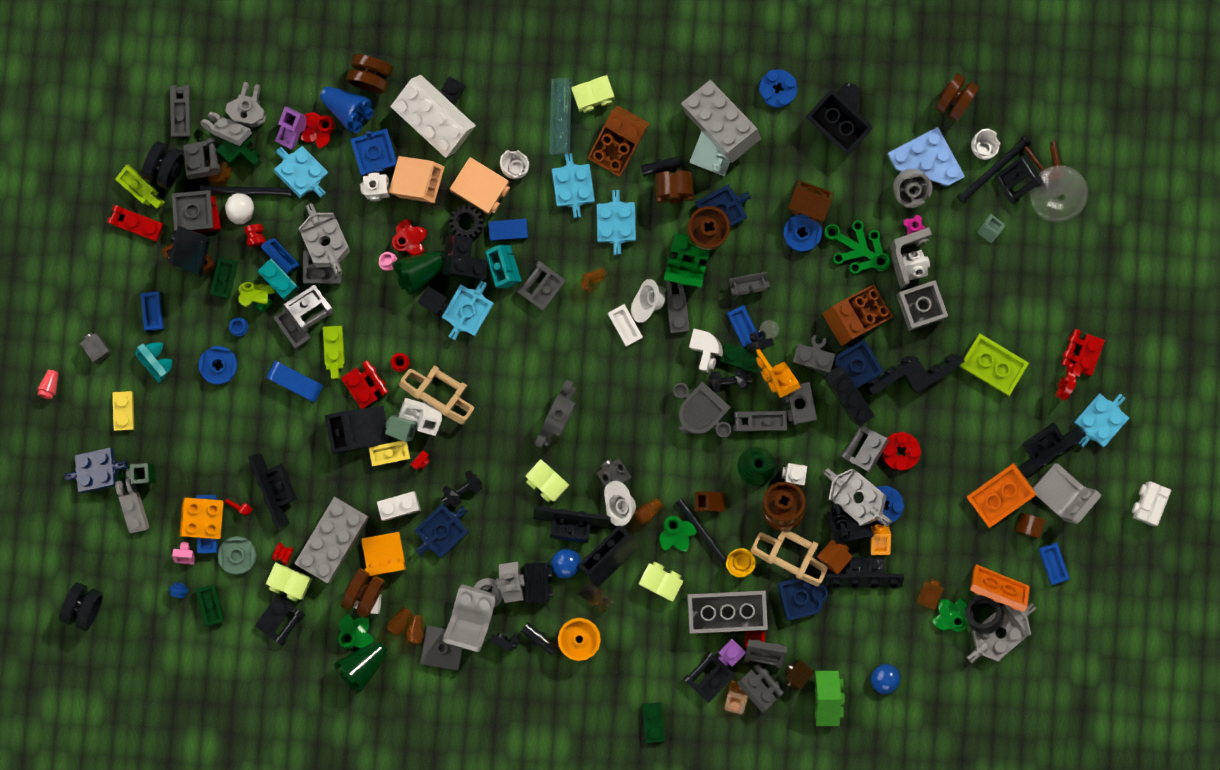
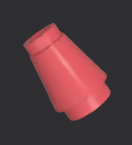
M47 370L37 388L38 396L52 399L56 395L58 372Z

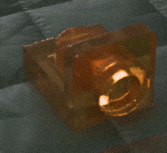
M206 160V167H209L210 161ZM218 162L221 172L216 175L203 177V180L227 184V179L231 178L232 168H230L227 162Z
M604 267L582 275L583 280L580 282L583 291H588V294H592L590 282L593 281V284L604 281V277H607Z
M930 579V582L924 581L916 603L935 610L940 596L945 589L941 587L942 583Z

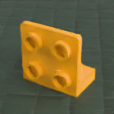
M760 349L756 350L758 355L755 358L760 369L763 368L761 374L765 382H768L773 393L776 392L781 398L801 388L785 361L771 367Z
M183 498L179 537L220 539L223 501Z
M399 532L362 539L367 568L365 571L369 572L370 576L406 570Z

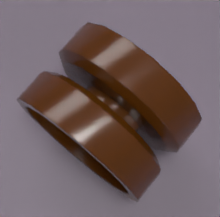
M354 54L351 60V66L354 69L348 71L346 82L369 92L385 94L388 87V82L385 79L391 77L393 66L371 56Z
M959 73L955 75L951 83L947 84L940 95L939 102L934 108L944 113L951 104L953 108L949 113V118L955 122H958L979 89L978 85L970 82L964 91L961 90L965 77Z
M705 206L697 209L691 215L687 224L689 241L701 250L711 251L719 248L726 241L730 233V222L727 215L721 209L714 206ZM705 226H710L712 230L706 232Z
M778 482L770 486L765 492L762 507L763 518L766 523L779 531H790L798 527L803 521L806 501L804 493L798 486L789 482Z
M360 568L345 592L341 607L351 611L358 604L357 615L366 619L379 598L385 580L375 576L368 584L369 572Z

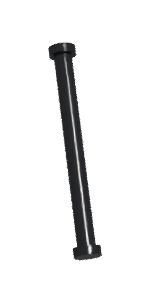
M1023 135L1020 142L966 191L957 195L959 201L965 204L972 194L1025 146H1029L1031 141Z
M200 184V191L210 190L211 193L285 195L288 198H292L293 191L289 187L205 186V184Z

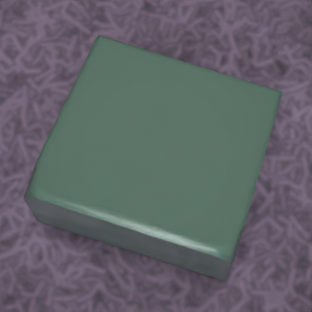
M990 214L977 233L990 243H993L1006 225Z

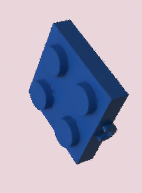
M387 129L373 133L368 131L363 136L350 139L361 176L368 175L369 173L383 172L385 169L396 166L397 160Z

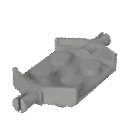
M309 204L306 206L309 217L298 229L315 267L333 268L335 276H339V273L342 275L343 271L340 267V262L349 254L350 249L334 213H317L314 205ZM325 239L331 240L330 243H329V245H327V246H322V245H321V243H322L323 240H325Z
M829 468L825 470L824 475L832 482L829 500L840 504L843 510L854 518L860 526H865L875 520L880 521L886 527L890 525L889 523L892 520L887 518L883 512L886 495L855 469H850L839 475H836ZM861 492L864 499L861 503H857L856 495Z
M1031 602L1025 612L1014 610L1004 604L1002 606L1004 620L1000 627L1005 629V636L998 638L995 631L990 634H981L973 630L972 634L976 648L966 658L971 663L981 656L999 662L1003 656L1028 635H1031L1028 615L1037 609ZM996 612L993 613L982 624L991 622L995 618Z

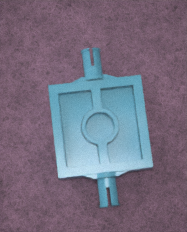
M303 146L291 154H288L282 147L277 149L276 153L283 161L274 169V172L299 198L312 190L322 198L326 192L319 184L328 175L326 169Z
M569 153V157L568 154L564 155L566 161L564 167L551 170L556 207H572L573 218H577V216L580 218V206L595 202L590 165L574 164L573 154Z
M612 190V202L597 204L598 243L608 242L613 244V255H617V249L618 255H621L622 243L636 241L635 202H621L620 190Z
M480 280L475 290L468 289L460 284L442 315V318L450 322L454 327L448 336L449 338L455 340L460 331L467 332L473 336H476L494 305L493 302L482 295L487 286L485 282Z
M1099 393L1074 422L1086 433V436L1078 443L1079 445L1082 443L1081 447L1084 448L1091 439L1104 448L1126 423L1129 417L1119 408L1126 399L1124 396L1122 397V394H1119L1112 402Z

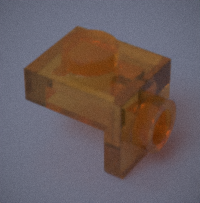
M730 682L724 710L743 715L748 696L737 682Z

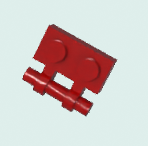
M1074 329L1073 334L1069 336L1067 350L1063 352L1061 365L1067 367L1070 361L1075 362V364L1082 366L1081 373L1092 376L1105 340L1090 334H1086L1084 340L1079 338L1081 331ZM1076 345L1081 346L1078 356L1073 354Z
M368 360L362 363L365 369L363 373H360L356 367L341 377L361 409L367 408L378 400L374 394L378 390L382 396L389 392L385 381L380 379L376 373L377 369ZM369 376L375 384L371 388L365 380Z

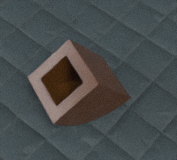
M695 492V511L725 512V492Z
M1020 513L1015 532L1038 539L1041 536L1046 520Z

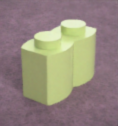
M607 75L571 88L578 110L584 113L594 110L596 105L607 106L615 99Z
M541 459L525 476L528 479L526 483L534 490L536 487L542 491L540 495L548 503L550 500L555 503L570 486Z
M656 562L653 565L648 563L638 584L673 602L683 583V580L680 579L681 575L673 571L670 574L663 570L664 566Z
M275 563L266 584L270 586L269 590L276 593L283 591L287 593V598L297 601L304 598L312 578L280 563Z

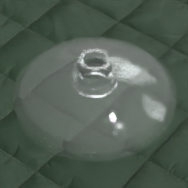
M1053 166L1039 174L1043 184L1030 191L1031 204L1039 216L1052 222H1064L1074 218L1082 211L1087 202L1088 188L1084 178L1078 171L1067 166ZM1059 195H1064L1062 200H1058Z

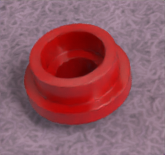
M396 353L392 356L390 364L395 371L403 372L408 369L410 360L406 354ZM399 359L404 361L402 366L397 365Z

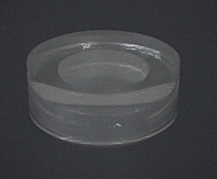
M766 320L761 324L759 332L764 330L766 334L765 339H774L778 335L779 327L776 322Z

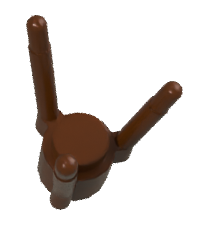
M1052 140L1053 146H1050L1054 165L1047 167V172L1030 149L1025 146L1024 149L1039 168L1044 179L1049 178L1050 182L1065 177L1055 140Z

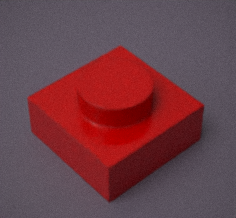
M423 450L411 465L416 470L420 468L423 470L430 462L428 460L430 455Z

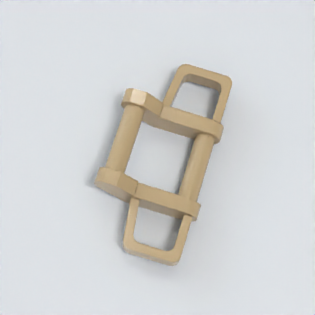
M435 365L427 377L413 369H409L405 373L399 386L416 399L425 401L441 411L442 415L460 424H465L471 416L474 407L460 398L467 387L465 383H459L441 372L440 368ZM408 377H411L422 384L418 389H415L406 380ZM435 377L456 389L455 394L447 405L425 393ZM455 405H458L467 411V414L461 416L451 410Z
M781 531L777 539L760 532L750 550L751 553L767 563H773L795 574L796 578L814 586L821 584L828 569L826 565L812 558L818 543L810 542L791 531ZM785 537L808 549L800 568L776 556ZM759 540L774 545L769 555L757 548ZM808 564L821 571L819 579L805 574Z

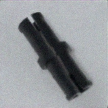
M678 156L665 160L657 159V162L641 165L643 177L680 168Z
M529 622L520 631L534 641V645H539L550 655L558 647V645L545 636L543 631H538Z

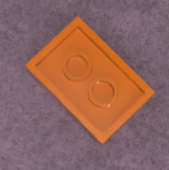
M1013 463L969 494L967 499L990 528L1036 496L1037 493L1015 463Z
M977 564L975 565L972 572L970 591L977 595L988 597L994 602L1010 606L1014 610L1025 612L1028 605L1030 586Z

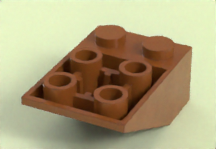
M617 105L611 111L587 159L621 177L650 123Z
M874 284L835 304L822 313L841 346L893 317Z

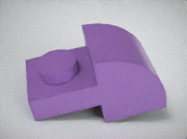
M284 107L278 123L281 127L275 141L289 149H294L301 131H305L306 116L289 107Z

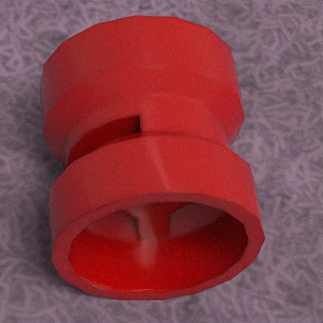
M262 224L244 227V232L248 237L246 240L247 247L261 246L266 242L262 234L264 231Z

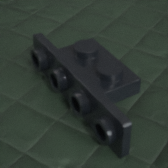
M1051 423L1022 443L1030 459L1018 466V469L1024 477L1031 476L1041 466L1047 465L1054 457L1063 454L1073 444L1079 443L1086 436V433L1079 427H1075L1062 436L1057 425Z
M261 453L249 456L250 467L254 471L257 484L262 491L276 528L288 525L289 521L283 506L297 500L284 465L280 464L268 470Z
M546 506L534 507V519L552 521L550 538L588 543L590 527L610 529L611 517L605 514L596 515L588 514L584 511L574 512L567 509H551Z
M852 557L845 566V574H827L825 585L834 589L840 587H851L853 589L860 587H870L873 589L889 587L895 589L903 587L904 574H885L883 557Z

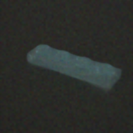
M570 78L551 79L549 154L551 155L570 154L572 80Z

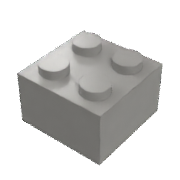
M936 280L904 290L896 295L909 331L948 317Z

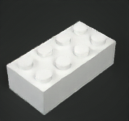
M422 75L412 78L390 106L445 158L456 153L476 127L472 121Z

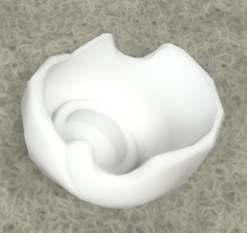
M982 129L974 135L971 141V149L979 159H992L998 153L1000 142L996 137L997 133L995 131Z
M507 150L500 158V167L506 177L519 179L528 173L529 161L527 156L519 150Z
M233 194L226 202V215L235 224H244L250 221L254 212L252 199L246 194Z

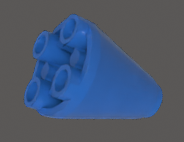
M329 86L325 87L320 94V99L323 100V103L350 132L358 133L365 121L369 120L374 114L372 101L366 96Z

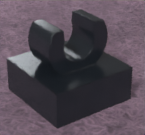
M763 330L757 334L756 332L751 333L749 337L753 343L746 346L749 353L757 349L763 350L771 347L774 343L772 338L765 339L766 334Z

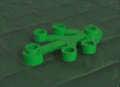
M856 220L852 224V230L856 233L858 243L841 234L839 227L835 224H830L825 228L824 235L828 240L836 239L854 250L834 254L832 260L836 265L842 264L843 261L865 256L870 261L860 264L857 262L852 263L849 266L851 274H858L860 271L875 268L878 271H885L889 268L891 259L887 253L882 251L879 240L880 233L877 230H872L868 234V239L873 242L874 253L867 247L862 221ZM856 223H859L861 225V229H855L854 225ZM829 230H834V231H835V235H834V236H830V235L828 234V231H829ZM871 233H876L877 239H872ZM835 256H841L842 261L837 262ZM878 259H883L884 264L879 265ZM852 266H858V271L854 272Z

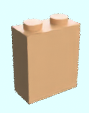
M399 156L388 193L399 198L435 203L445 167L434 161Z
M469 157L450 187V191L490 216L491 212L495 213L500 206L498 201L502 196L505 197L510 187H508L509 181Z

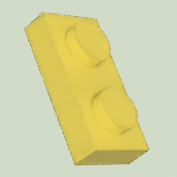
M132 391L113 392L114 431L134 430Z
M404 441L368 447L372 466L411 459L408 443Z

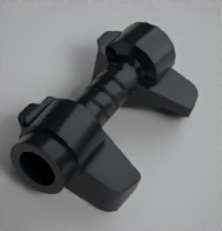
M745 369L736 370L733 377L722 378L720 372H711L708 377L709 388L713 392H720L721 385L737 384L741 390L747 389L749 384H752L751 373L745 372Z
M472 471L465 472L467 483L455 491L447 485L442 489L444 496L441 499L446 507L452 505L456 507L461 504L460 496L469 490L477 493L483 488V484L476 474Z

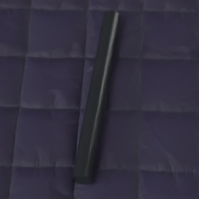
M681 498L676 504L694 525L720 563H725L727 560L726 556Z

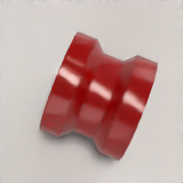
M279 542L273 553L272 560H279L283 565L287 566L294 548H287L283 543Z

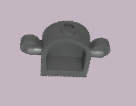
M566 379L560 394L555 399L546 417L542 431L535 442L536 446L540 448L543 445L549 446L553 437L561 438L577 406V403L572 401L576 392L575 387H573L574 382Z
M701 382L691 394L688 393V386L684 383H678L674 386V396L685 400L679 410L681 426L678 429L686 436L689 433L701 435L709 432L714 427L719 437L726 438L730 435L731 426L727 422H719V420L731 407L705 383Z

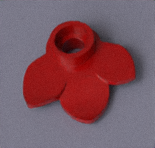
M315 112L305 114L307 127L302 132L301 140L305 142L316 141L318 148L326 146L330 141V133L335 129L333 118L327 115L320 116ZM328 122L329 127L323 128V123Z
M405 219L396 228V235L392 239V246L398 252L406 251L411 255H419L425 251L420 243L425 239L427 230L422 227H412L410 219ZM398 240H404L405 244H400Z

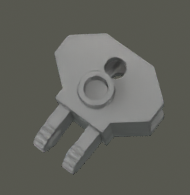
M244 82L241 95L227 103L225 111L234 122L253 128L266 122L267 114L260 107V101L258 100L260 85H255L253 96L249 97L247 96L249 83Z
M519 562L499 564V578L496 579L498 590L502 592L504 603L524 600L523 586H525V578L523 574L521 575Z

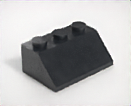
M832 88L806 116L847 156L858 147L874 128Z

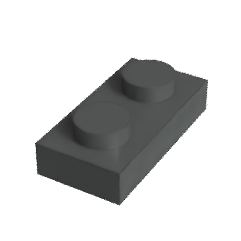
M286 310L273 317L295 349L312 339L307 332L302 334L298 330L297 325Z

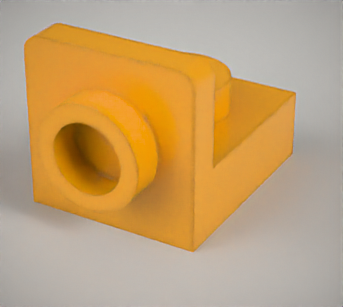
M884 524L871 526L874 535L870 541L871 555H890L891 532L889 526L886 527Z

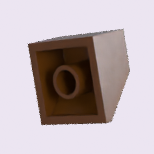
M798 180L788 209H791V212L796 215L805 214L813 221H824L834 192Z

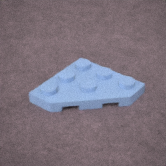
M938 127L887 153L896 171L902 172L906 169H918L924 172L931 181L940 183L943 186L948 187L965 177Z

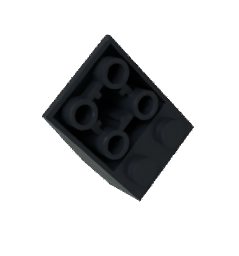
M177 226V230H174L172 234V242L174 243L172 250L170 249L168 252L167 260L173 268L181 273L202 277L210 239L197 232Z
M384 406L324 415L331 452L334 455L391 443L390 436L385 434L387 421Z

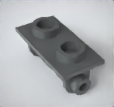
M767 272L729 279L731 295H736V297L750 293L749 291L754 293L770 289Z

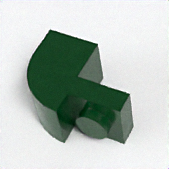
M246 139L240 146L225 140L216 150L232 166L242 156L256 168L262 163L258 159L260 155L253 148L249 150L254 145L249 139Z
M132 464L127 469L119 470L120 481L123 482L124 486H126V480L131 478V484L135 485L155 484V464Z

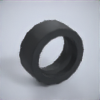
M983 595L974 597L965 609V616L970 627L981 634H990L996 631L1004 620V612L1000 603L994 602ZM982 605H991L996 610L995 618L986 624L977 623L973 617L974 611Z

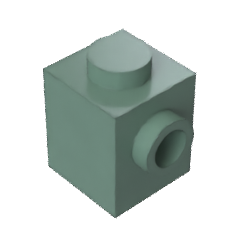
M392 415L386 422L387 429L385 434L404 442L412 441L417 429V422L400 418L399 415Z

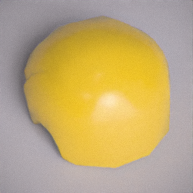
M745 548L735 549L727 557L726 568L733 576L744 578L753 572L756 563L755 557L751 551Z

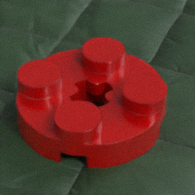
M1072 362L1069 363L1065 371L1067 373L1065 378L1061 377L1058 382L1056 397L1063 401L1069 398L1077 383L1076 376L1079 377L1081 374L1082 366Z
M905 432L894 433L888 437L889 442L882 452V458L886 465L900 471L912 468L918 462L921 455L920 445L916 438ZM898 446L900 448L904 447L906 449L904 451L906 454L905 456H898L896 454L898 452V450L896 449Z

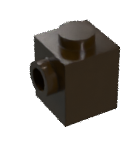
M798 659L794 665L790 663L786 668L784 678L787 679L786 684L793 690L796 688L801 690L815 671Z

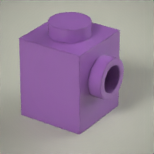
M730 639L718 651L721 655L719 660L726 666L728 664L733 666L746 652L733 639Z

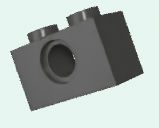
M810 382L800 384L801 388L784 396L785 403H789L790 410H787L789 422L792 421L793 425L817 420ZM801 399L804 402V408L797 409L794 405L795 400Z

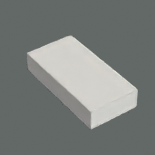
M625 304L608 313L626 347L643 338Z

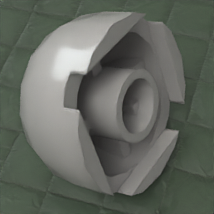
M906 169L896 176L893 183V192L899 203L907 208H916L925 203L924 200L927 196L930 197L932 183L924 172L918 169Z

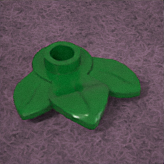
M669 516L665 519L663 524L664 531L660 534L661 547L666 551L674 545L677 549L686 552L689 547L688 536H693L697 533L694 525L689 521H681L677 516ZM671 522H675L677 524V527L675 529H671L669 527V524Z
M962 598L958 599L955 604L950 600L940 599L938 602L940 615L932 619L933 624L943 631L952 629L955 632H963L968 626L965 616L966 602ZM955 620H962L961 625H956Z
M346 614L339 623L341 632L338 636V642L340 646L349 649L354 646L363 648L371 644L375 638L367 633L370 625L369 618L364 619L360 617L353 620L349 614ZM346 635L351 636V642L347 643L345 641Z

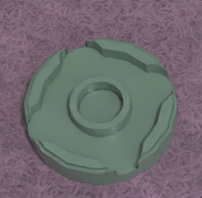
M230 537L219 547V564L230 574H244L251 570L256 563V548L251 541L244 537Z

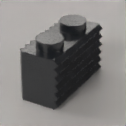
M548 563L524 564L526 603L549 602V598H553V586H549V578H552V567H548Z

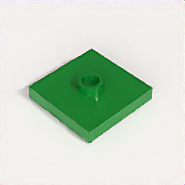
M668 266L666 267L664 280L677 282L680 285L702 287L704 274L699 272L692 273L690 270Z

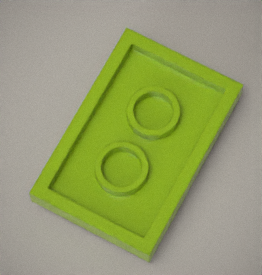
M979 333L964 357L965 362L959 367L1005 395L1010 396L1029 363Z

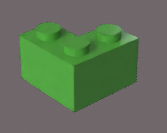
M815 671L816 726H839L840 718L844 717V709L841 706L845 705V694L841 693V690H843V679H839V671Z

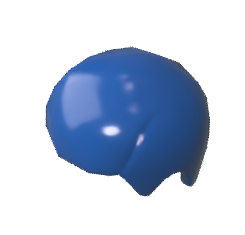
M565 548L558 551L552 557V571L557 577L568 579L580 571L581 568L578 564L582 561L580 555L575 550Z
M884 663L874 669L870 681L872 687L878 693L887 695L898 688L901 675L894 665Z

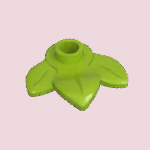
M245 282L238 288L240 294L238 300L244 307L249 306L252 302L267 304L268 295L275 293V290L266 284L255 285L251 282Z

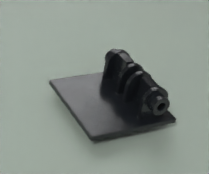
M834 504L831 511L827 512L836 544L874 537L870 523L860 526L854 518L843 510L840 504Z

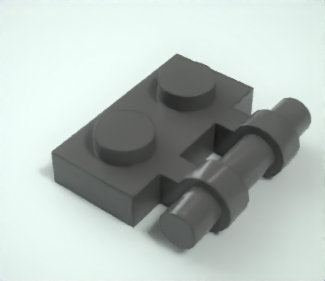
M758 663L753 667L758 674L756 675L751 670L737 684L763 713L777 700L772 693L774 692L780 697L784 691L780 688L778 681L775 682L768 674L769 671ZM761 679H763V680L766 682V684L769 686V688H767V687L762 683Z

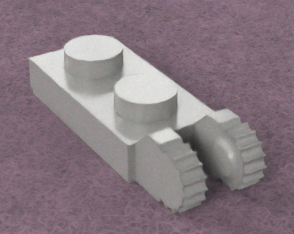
M214 112L208 114L209 119L213 123L215 122L214 125L206 119L200 122L205 130L238 146L252 134L250 128L220 117Z
M131 478L127 479L126 486L129 492L127 494L123 482L116 481L115 489L119 495L129 534L149 529L148 520L136 485L131 484Z

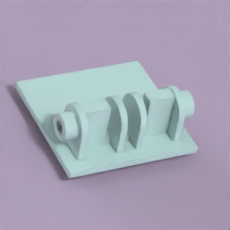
M701 131L689 163L725 176L730 161Z

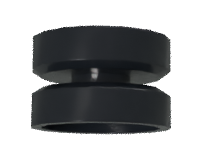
M159 141L155 142L145 159L141 179L149 183L157 181V186L169 190L174 185L181 171L184 152L176 148L169 150L167 144Z
M76 582L66 596L59 621L68 625L75 622L76 628L86 632L92 626L100 610L103 592L96 589H91L88 592L86 585Z

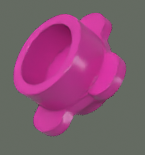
M916 215L912 219L907 218L904 220L907 235L925 229L921 222V216Z

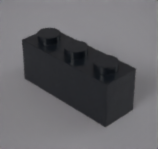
M837 366L823 376L854 424L861 427L875 416L844 369Z
M619 525L578 566L599 587L640 546Z

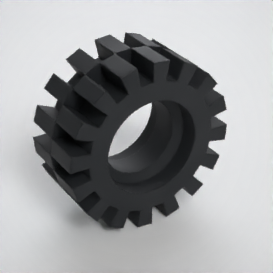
M462 205V207H457L455 211H452V215L449 217V227L453 235L473 238V240L475 237H479V234L483 231L484 222L478 209L470 205ZM464 216H469L474 221L473 227L469 230H463L459 226V221Z

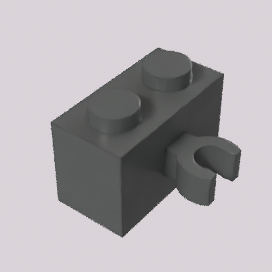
M814 335L811 339L813 347L798 343L791 364L823 374L831 371L835 354L820 350L826 344V338H823L821 344H817L815 342L816 335Z

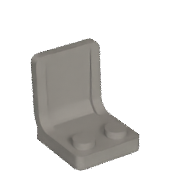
M930 227L894 239L889 245L892 251V263L901 289L906 288L910 283L901 255V249L912 245L919 247L926 244L932 235Z
M1056 463L1052 464L1033 486L1037 493L1036 497L1064 521L1078 524L1101 497L1097 490L1084 487Z
M460 585L443 642L479 652L490 625L497 599L496 594Z

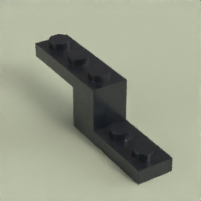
M952 353L944 358V362L931 366L928 369L929 372H926L918 357L908 355L901 359V363L896 367L891 366L884 371L885 374L881 377L876 376L868 382L869 385L865 388L869 394L875 395L903 376L911 390L919 393L965 361L961 355H954Z

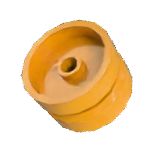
M575 618L566 622L558 635V643L562 653L569 659L576 661L587 660L592 657L599 649L601 641L600 632L596 625L584 618ZM578 635L583 637V641L581 643L576 642V637Z

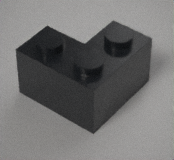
M458 235L446 237L442 275L475 281L486 279L488 260L471 257L473 238Z

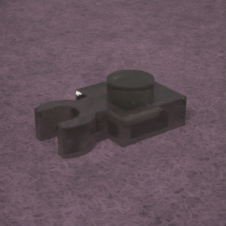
M590 579L578 593L590 605L596 604L603 613L613 603L610 598L602 595L604 591Z

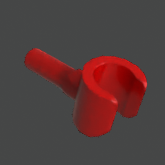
M229 499L225 501L226 504L234 507L243 515H248L252 511V508L246 502L240 506Z

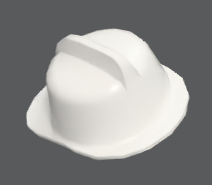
M652 279L645 280L631 305L633 319L638 323L645 322L653 311L663 307L666 289L658 286Z
M611 481L606 485L604 491L607 516L611 517V522L614 525L624 526L632 518L636 510V503L623 483Z

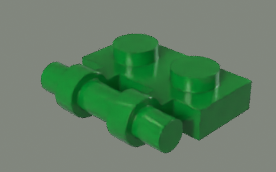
M675 233L671 252L678 254L677 259L669 257L668 264L675 266L674 268L677 269L684 268L691 270L692 273L699 272L704 274L706 266L699 265L700 260L707 262L710 251L695 247L689 241L688 236ZM683 256L694 258V262L683 261Z

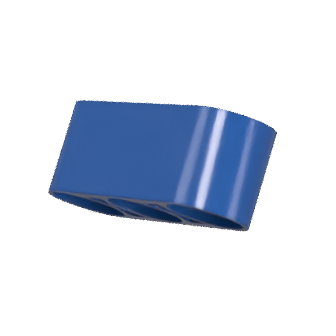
M274 361L266 376L267 379L314 403L324 387L322 384L277 361Z

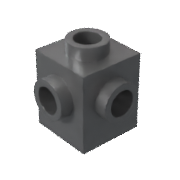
M620 459L613 462L611 460L606 461L601 465L603 469L596 473L605 487L611 481H619L624 484L632 478Z

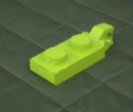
M126 164L115 178L118 183L141 203L148 206L152 204L156 208H161L165 204L157 196L160 192L151 183L141 179V175L130 165Z
M343 326L323 327L326 370L331 371V379H340L339 369H344L345 364Z

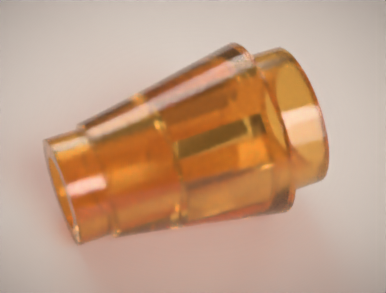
M656 497L636 508L637 511L634 514L644 525L652 520L663 507V504Z
M402 607L387 622L386 629L399 637L401 633L403 634L412 612Z
M411 615L405 634L406 642L413 644L422 643V639H424L423 616Z

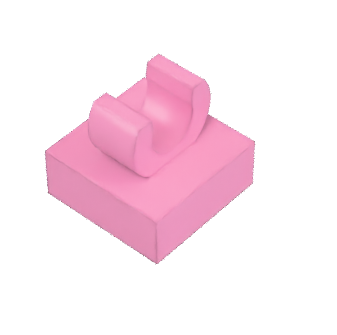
M181 542L180 549H173L172 557L174 562L194 565L195 556L193 551L190 550L189 542Z

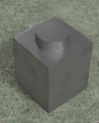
M96 332L86 335L83 338L84 341L80 343L92 362L96 364L112 354V351L100 334Z

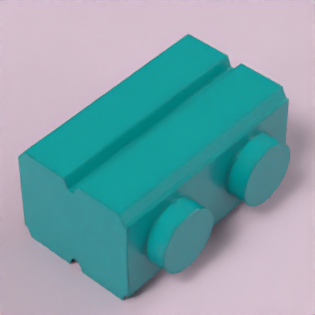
M498 245L485 251L496 288H509L522 281L515 258L512 255L511 246Z
M272 259L268 260L257 271L285 301L289 300L300 289Z

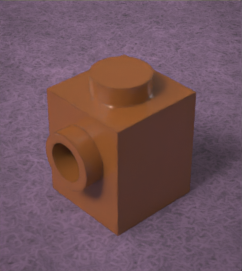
M831 540L817 558L829 570L839 574L852 559V556L848 552L849 548L844 543L836 544L835 541Z

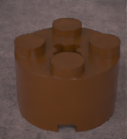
M665 171L655 174L656 203L670 201V205H679L682 200L693 201L692 173L689 171H676V173Z

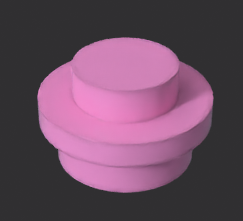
M390 252L381 254L379 257L380 268L385 271L392 270V262H395L397 257Z

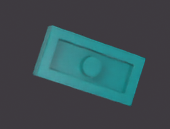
M163 343L141 344L137 347L135 355L156 381L160 383L170 371L172 359H156L163 349Z

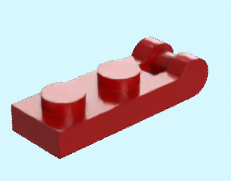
M117 205L113 206L112 216L108 218L107 223L158 242L164 227L163 223ZM120 214L125 216L123 222L118 221Z

